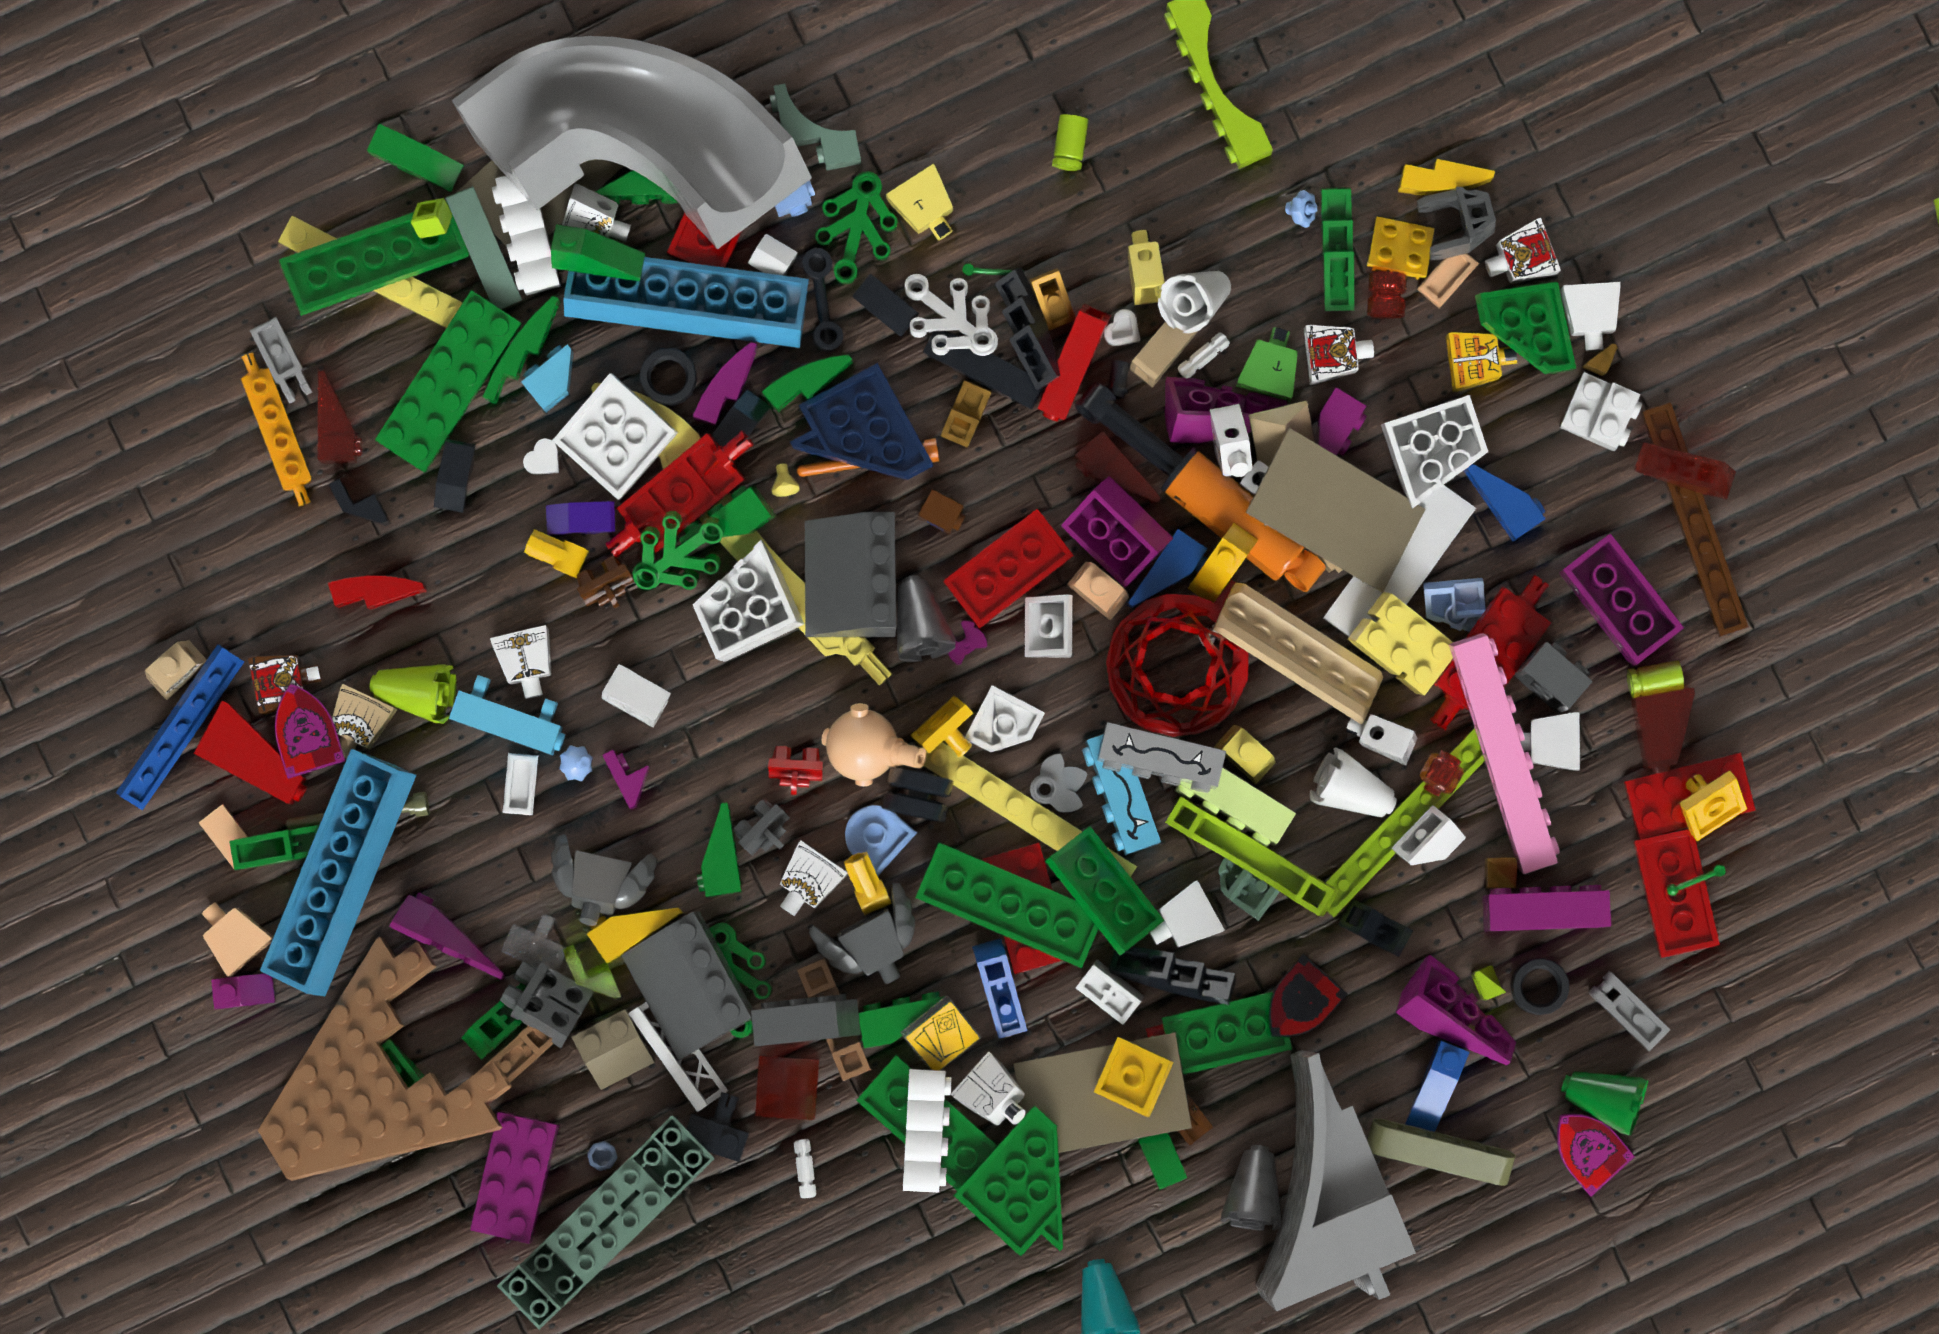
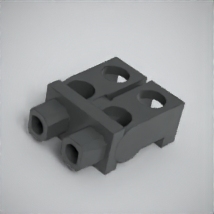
M522 962L514 979L526 985V989L523 992L509 984L500 1001L513 1010L510 1015L516 1020L520 1019L527 1026L541 1031L552 1038L551 1042L562 1048L594 991L557 971L548 969L549 966L542 962L538 968Z

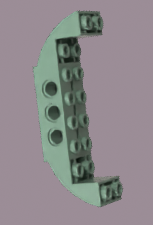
M672 1115L542 1244L507 1275L497 1287L540 1330L715 1158Z

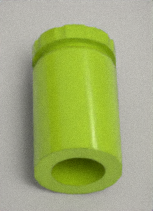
M1068 114L1059 116L1054 148L1055 158H1053L1052 166L1066 171L1081 170L1089 121L1087 118Z
M1678 660L1642 666L1636 670L1635 668L1627 670V683L1632 698H1638L1640 695L1650 696L1684 689L1683 672Z

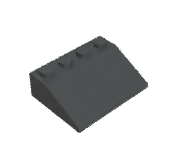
M862 512L806 520L805 637H895V512Z
M700 911L686 915L621 955L678 1060L752 1020L751 1010L753 1008Z

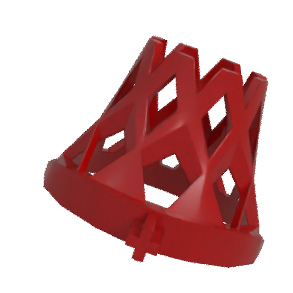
M1232 579L1214 603L1195 595L1165 594L1144 601L1119 623L1113 633L1106 659L1109 687L1124 714L1137 725L1146 730L1172 737L1198 734L1226 719L1235 709L1248 681V652L1219 633L1205 628L1196 618L1197 616H1207L1216 623L1232 586L1236 583ZM1177 608L1184 613L1171 619L1156 618L1161 612ZM1190 616L1196 624H1187L1180 621V619ZM1152 621L1162 622L1156 628L1148 631ZM1146 624L1141 637L1129 646L1128 633L1133 626ZM1170 628L1198 634L1212 657L1206 677V684L1188 693L1182 699L1166 693L1155 692L1146 674L1141 669L1148 641ZM1210 635L1220 639L1219 650L1212 643ZM1123 642H1124V649H1125V651H1124V653L1122 654V656L1120 657L1121 650H1122V646H1123ZM1138 644L1137 654L1134 661H1132L1129 651ZM1224 644L1233 650V664L1229 671L1222 658ZM1126 657L1132 670L1130 685L1120 678L1119 667ZM1221 665L1225 677L1216 683V673ZM1135 677L1142 684L1144 693L1134 690ZM1225 683L1227 697L1218 705H1208L1213 692ZM1124 688L1131 692V699ZM1136 695L1149 700L1158 713L1146 715L1138 709ZM1207 696L1203 707L1190 706L1197 698ZM1157 702L1168 703L1175 708L1164 712ZM1183 709L1198 711L1192 721L1187 723H1179L1170 716ZM1205 711H1212L1200 719ZM1164 717L1169 722L1157 720L1156 718Z

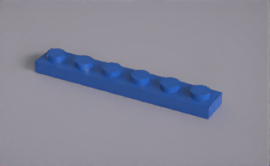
M217 644L116 794L141 810L145 808L243 665V660Z

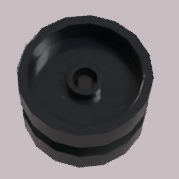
M890 767L887 783L891 787L904 790V794L895 792L885 793L881 809L917 818L945 822L948 807L944 803L931 800V797H950L954 781L938 777L936 774L926 771Z

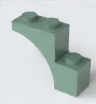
M785 84L774 86L775 94L769 95L773 113L779 112L781 121L779 124L792 136L797 147L821 142V145L816 146L819 164L825 163L826 171L861 164L855 130H831L811 122L795 107L789 97Z

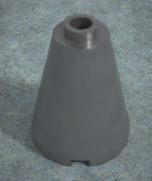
M916 575L904 578L902 580L903 583L898 586L897 653L899 659L906 662L922 661L921 655L931 654L933 659L951 652L956 647V639L927 580L920 579V576Z
M1252 1145L1251 1150L1244 1151L1221 1213V1222L1225 1223L1227 1219H1231V1226L1252 1230H1264L1265 1225H1273L1272 1230L1280 1229L1281 1214L1274 1154L1269 1152L1268 1147Z

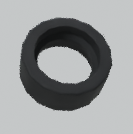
M662 348L652 352L644 360L640 369V383L645 394L653 401L664 406H675L685 402L692 395L697 383V373L691 359L685 353L674 348ZM661 361H676L685 370L686 381L684 386L674 394L660 393L652 385L651 372Z
M1545 958L1529 959L1519 965L1513 973L1510 983L1511 994L1516 1004L1525 1012L1535 1015L1551 1014L1558 1010L1567 1000L1570 989L1568 976L1564 969L1556 962ZM1534 969L1548 970L1557 981L1556 995L1546 1004L1532 1003L1523 993V980Z

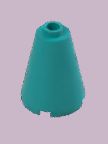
M1105 1259L1087 1262L1088 1267L1082 1269L1081 1334H1139L1140 1325L1113 1265L1105 1263Z

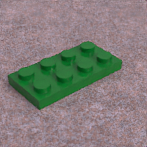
M1090 826L1045 861L1119 955H1122L1165 921Z
M1273 992L1231 1001L1230 1005L1218 1004L1162 1017L1164 1033H1176L1183 1075L1292 1050L1290 1037H1271L1268 1015Z

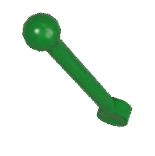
M965 264L962 269L966 276H971L974 273L1006 276L1013 271L975 268L971 264Z
M1716 865L1710 872L1678 885H1668L1667 892L1669 895L1674 896L1679 890L1713 876H1723L1726 873V869L1723 865Z

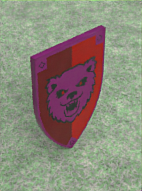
M290 684L281 698L275 718V736L287 778L345 762L335 724L327 709L312 694Z
M1582 1114L1560 1115L1557 1127V1145L1561 1160L1570 1174L1588 1195L1592 1197L1635 1156L1616 1133L1602 1121Z

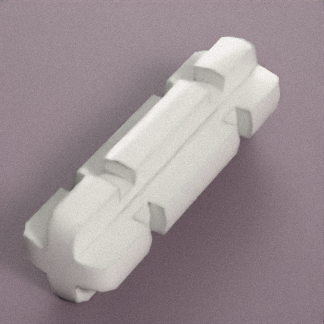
M1218 333L1211 339V343L1207 342L1190 356L1189 361L1185 360L1178 366L1179 373L1186 379L1192 377L1197 369L1200 370L1215 358L1218 351L1222 352L1226 349L1230 342L1224 334Z
M796 1140L794 1142V1149L798 1155L796 1157L798 1182H801V1186H799L801 1198H813L816 1196V1186L813 1184L815 1177L812 1156L809 1155L811 1151L810 1140Z

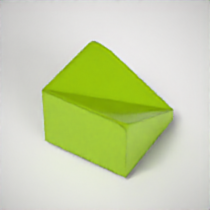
M444 198L417 203L411 224L419 238L446 234L452 218V212Z
M1492 966L1472 972L1471 976L1481 1000H1489L1506 993L1501 988Z

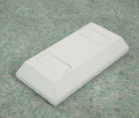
M508 753L503 813L533 815L538 756Z

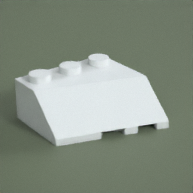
M1470 395L1381 424L1398 479L1412 509L1488 452Z
M762 540L753 547L754 549L748 555L740 559L727 575L718 580L693 604L717 660L726 662L804 625L784 576Z

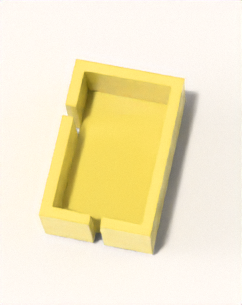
M1383 592L1367 613L1371 617L1378 618V620L1374 622L1372 619L1363 618L1347 640L1390 674L1397 675L1395 678L1414 693L1425 696L1453 659L1449 644L1453 642L1395 595Z

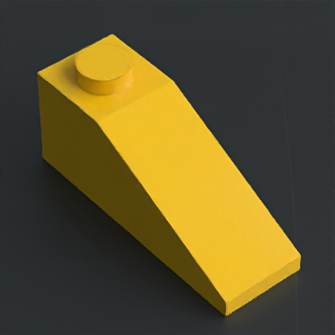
M1233 523L1188 589L1199 597L1214 603L1258 540Z
M680 908L613 916L609 919L602 916L598 919L597 925L590 926L592 930L587 935L605 962L609 964L683 914Z

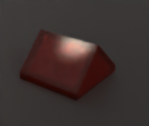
M759 1056L755 1116L815 1120L819 1060Z

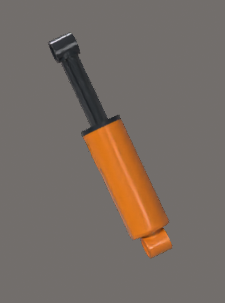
M1098 382L1091 384L1075 404L1076 410L1085 419L1094 424L1101 422L1166 474L1168 479L1160 489L1220 538L1224 537L1233 523L1255 537L1258 541L1246 558L1270 578L1277 581L1284 574L1294 587L1303 592L1309 591L1326 570L1325 564L1313 553L1303 550L1305 547L1245 513L1254 497L1253 494L1230 476H1223L1221 469L1194 447L1185 458L1181 457L1115 404L1116 398L1108 388Z

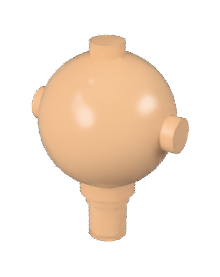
M858 703L850 707L851 711L841 715L832 724L831 728H826L822 734V744L826 746L827 755L832 766L841 775L855 780V784L858 786L871 785L873 779L884 774L890 767L897 768L898 766L905 765L920 769L926 761V750L924 748L908 745L902 738H897L891 723L883 715L869 710L867 704Z

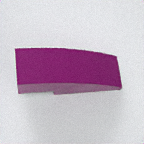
M749 343L719 370L700 398L693 414L694 420L717 427L726 400L736 403L741 397L758 349L757 344Z

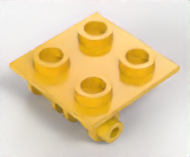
M1377 216L1367 266L1372 267L1373 271L1375 269L1381 271L1390 270L1389 274H1393V271H1396L1398 276L1404 273L1406 276L1415 277L1416 280H1419V277L1426 278L1430 259L1429 252L1430 247H1432L1435 228Z

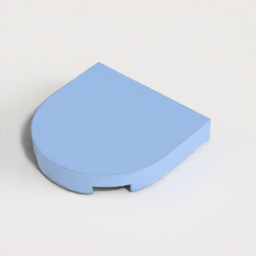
M871 805L859 809L850 817L845 830V841L852 855L859 852L868 853L876 874L879 876L917 832L895 812L881 809L882 806Z

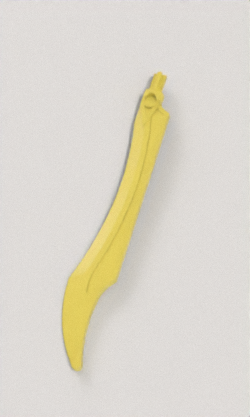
M601 383L593 384L592 392H594ZM633 391L678 432L659 454L662 468L665 469L701 437L698 432L671 409L643 394ZM731 494L727 495L718 504L722 503L725 506L733 500ZM704 514L699 520L703 522L709 518L708 514ZM757 531L751 534L723 537L720 543L737 561L748 555L760 540L764 542L784 576L804 622V625L798 628L805 634V582L784 563ZM807 637L824 656L833 654L844 655L848 657L854 666L860 664L879 686L892 675L888 668L873 653L875 647L866 637Z

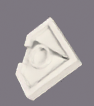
M991 686L965 738L990 753L1031 740L1045 713Z

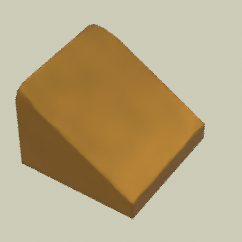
M1611 344L1588 361L1582 368L1600 376L1605 375L1616 353L1617 345Z

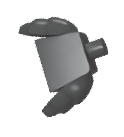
M563 834L556 838L555 847L551 853L553 864L551 872L558 890L565 897L572 898L573 907L582 909L580 922L595 926L597 925L600 913L613 915L616 908H628L645 895L646 888L655 878L654 871L658 859L650 853L631 871V862L576 850L573 867L567 837Z
M892 883V918L887 907L882 908L836 933L841 944L815 926H812L809 934L816 944V950L827 958L829 964L834 968L850 974H858L863 971L867 976L879 971L884 983H891L901 976L894 962L904 956L902 950L909 946L915 931V917L912 915L911 899L906 896L900 883Z

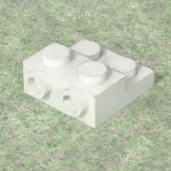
M1584 372L1559 428L1615 451L1618 445L1624 447L1631 430L1626 428L1630 418H1637L1643 404L1638 401L1640 394L1618 384H1610Z

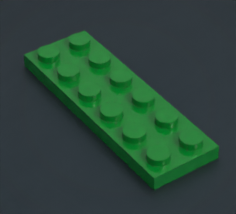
M412 212L279 259L280 267L300 316L469 257L468 249L453 214L446 234L419 238L411 224L414 214Z
M471 290L375 441L426 473L444 446L446 439L450 437L522 325V322Z
M941 843L937 845L915 897L1079 968L1083 967L1098 931L1097 926L1076 900Z
M896 1055L856 1101L905 1144L909 1069L911 1068ZM944 1098V1107H949L950 1113L949 1126L943 1125L942 1138H948L947 1156H941V1168H947L946 1181L958 1191L997 1145Z

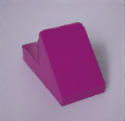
M614 750L603 754L602 756L630 809L637 807L650 766H645L627 776L625 771L629 770L630 767L622 753L617 755Z
M267 974L211 980L214 1010L276 1003L273 977Z

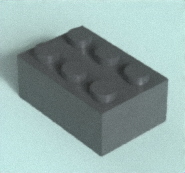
M1545 642L1535 648L1519 667L1514 677L1559 714L1570 709L1593 681L1588 678L1590 672L1578 662L1572 664L1565 658L1567 652L1555 642L1551 645Z
M846 994L761 1003L762 1009L751 1010L755 1046L861 1035L857 999L847 1000Z

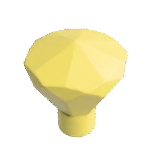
M777 465V477L772 487V494L777 497L796 494L800 490L799 484L789 474L788 465Z

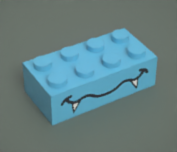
M1103 734L1086 740V747L1083 748L1082 753L1087 766L1093 765L1096 776L1092 778L1097 795L1102 793L1104 795L1106 804L1102 806L1107 823L1113 822L1116 833L1112 834V838L1117 851L1123 850L1124 855H1128L1159 844L1161 842L1139 778L1132 775L1133 769L1122 767L1120 772L1102 768L1103 762H1099L1097 759Z

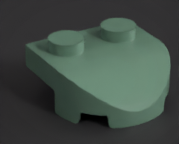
M1226 858L1223 859L1219 867L1220 888L1224 895L1236 906L1259 921L1280 891Z

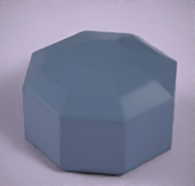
M606 1141L593 1144L587 1154L590 1166L599 1171L612 1168L618 1158L615 1146Z

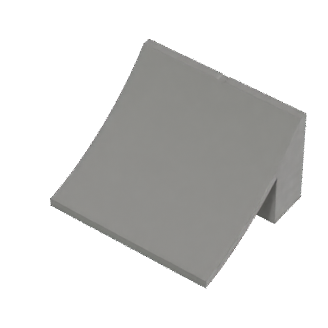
M1304 1050L1290 1054L1296 1096V1134L1292 1174L1281 1219V1227L1278 1229L1264 1269L1256 1282V1287L1260 1296L1275 1311H1279L1351 1280L1361 1290L1363 1289L1364 1292L1368 1293L1369 1296L1373 1295L1378 1300L1390 1296V1293L1379 1268L1415 1254V1249L1393 1196L1386 1188L1353 1106L1341 1110L1321 1064L1319 1053Z

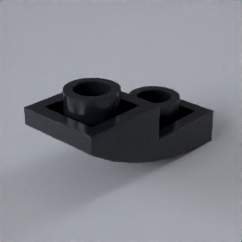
M871 273L852 296L899 336H902L909 328L911 320L919 315L914 308Z

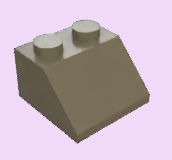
M628 1009L572 1036L583 1061L601 1090L655 1063L636 1024L628 1013L630 1012Z

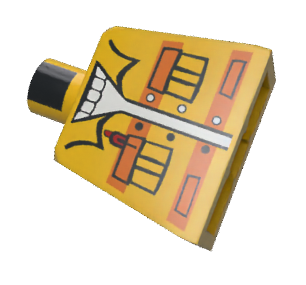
M1451 332L1446 335L1453 392L1498 380L1502 376L1501 365L1517 364V353L1510 347L1499 348L1497 337L1493 334Z

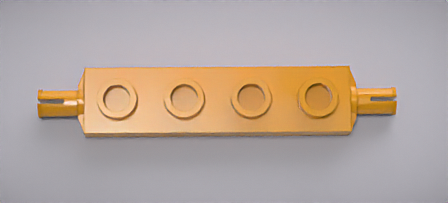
M254 353L248 354L252 364L250 365L246 354L241 358L248 373L241 378V382L281 486L285 491L293 490L298 506H303L304 502L300 494H302L305 504L311 502L305 486L311 481L310 473L269 368L259 369Z

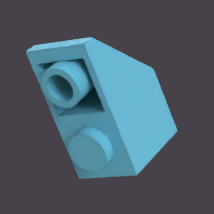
M568 344L563 348L560 345L557 346L546 356L549 360L540 367L535 364L523 374L525 379L521 383L546 413L569 395L573 351Z

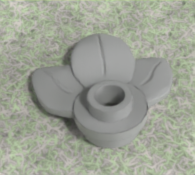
M1052 755L1042 763L1040 775L1032 781L1030 786L1031 796L1036 802L1051 804L1060 812L1076 811L1083 807V804L1075 792L1085 782L1087 772L1077 767H1064L1062 755ZM1048 784L1051 788L1050 793L1042 795L1039 791L1040 785Z

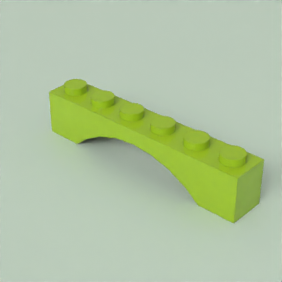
M1173 0L1167 3V13H1164L1165 21L1170 30H1176L1179 37L1176 40L1177 47L1182 57L1187 55L1192 65L1188 67L1190 76L1194 83L1199 82L1204 92L1200 94L1206 110L1212 109L1216 118L1212 123L1219 137L1224 136L1228 146L1225 147V152L1230 163L1236 162L1238 169H1241L1270 156L1273 149L1262 124L1236 108L1223 94L1214 78L1209 64L1207 49L1208 29L1212 15L1205 0Z
M1179 798L1165 822L1250 872L1318 916L1324 917L1339 892L1187 798Z

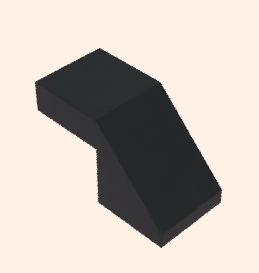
M746 390L729 410L712 434V437L719 446L723 447L738 435L741 430L750 436L755 427L767 415L771 406L749 390Z
M446 439L436 482L434 507L463 513L466 505L468 481L473 471L476 444Z
M340 479L329 484L344 513L384 526L391 524L376 495L373 494L354 504L344 483Z
M1355 899L1351 900L1338 924L1397 957L1402 953L1413 932L1410 928L1384 916Z

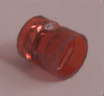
M1388 271L1369 273L1368 291L1373 293V295L1368 298L1367 316L1387 319L1405 317L1406 303L1401 295L1407 289L1406 274Z

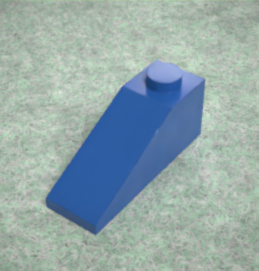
M1474 464L1463 470L1512 541H1515L1545 520L1543 516L1545 509L1536 497L1531 499L1529 494Z
M1177 529L1173 539L1165 547L1127 606L1134 608L1186 579L1194 570L1199 572L1208 559L1204 556L1207 548Z
M1001 938L972 946L998 1038L1001 1039L1027 1031Z
M1437 1041L1406 1119V1125L1435 1132L1469 1055L1468 1051L1443 1041Z

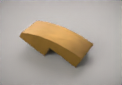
M965 379L940 436L968 448L992 390Z

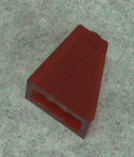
M1694 688L1631 699L1644 770L1652 769L1653 774L1671 771L1670 765L1678 763L1695 696Z

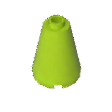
M446 664L379 670L376 675L372 676L370 692L373 693L375 699L433 723L444 724L450 716L445 715L447 707H453L455 702L457 679L456 674H450V670L454 669L453 666Z

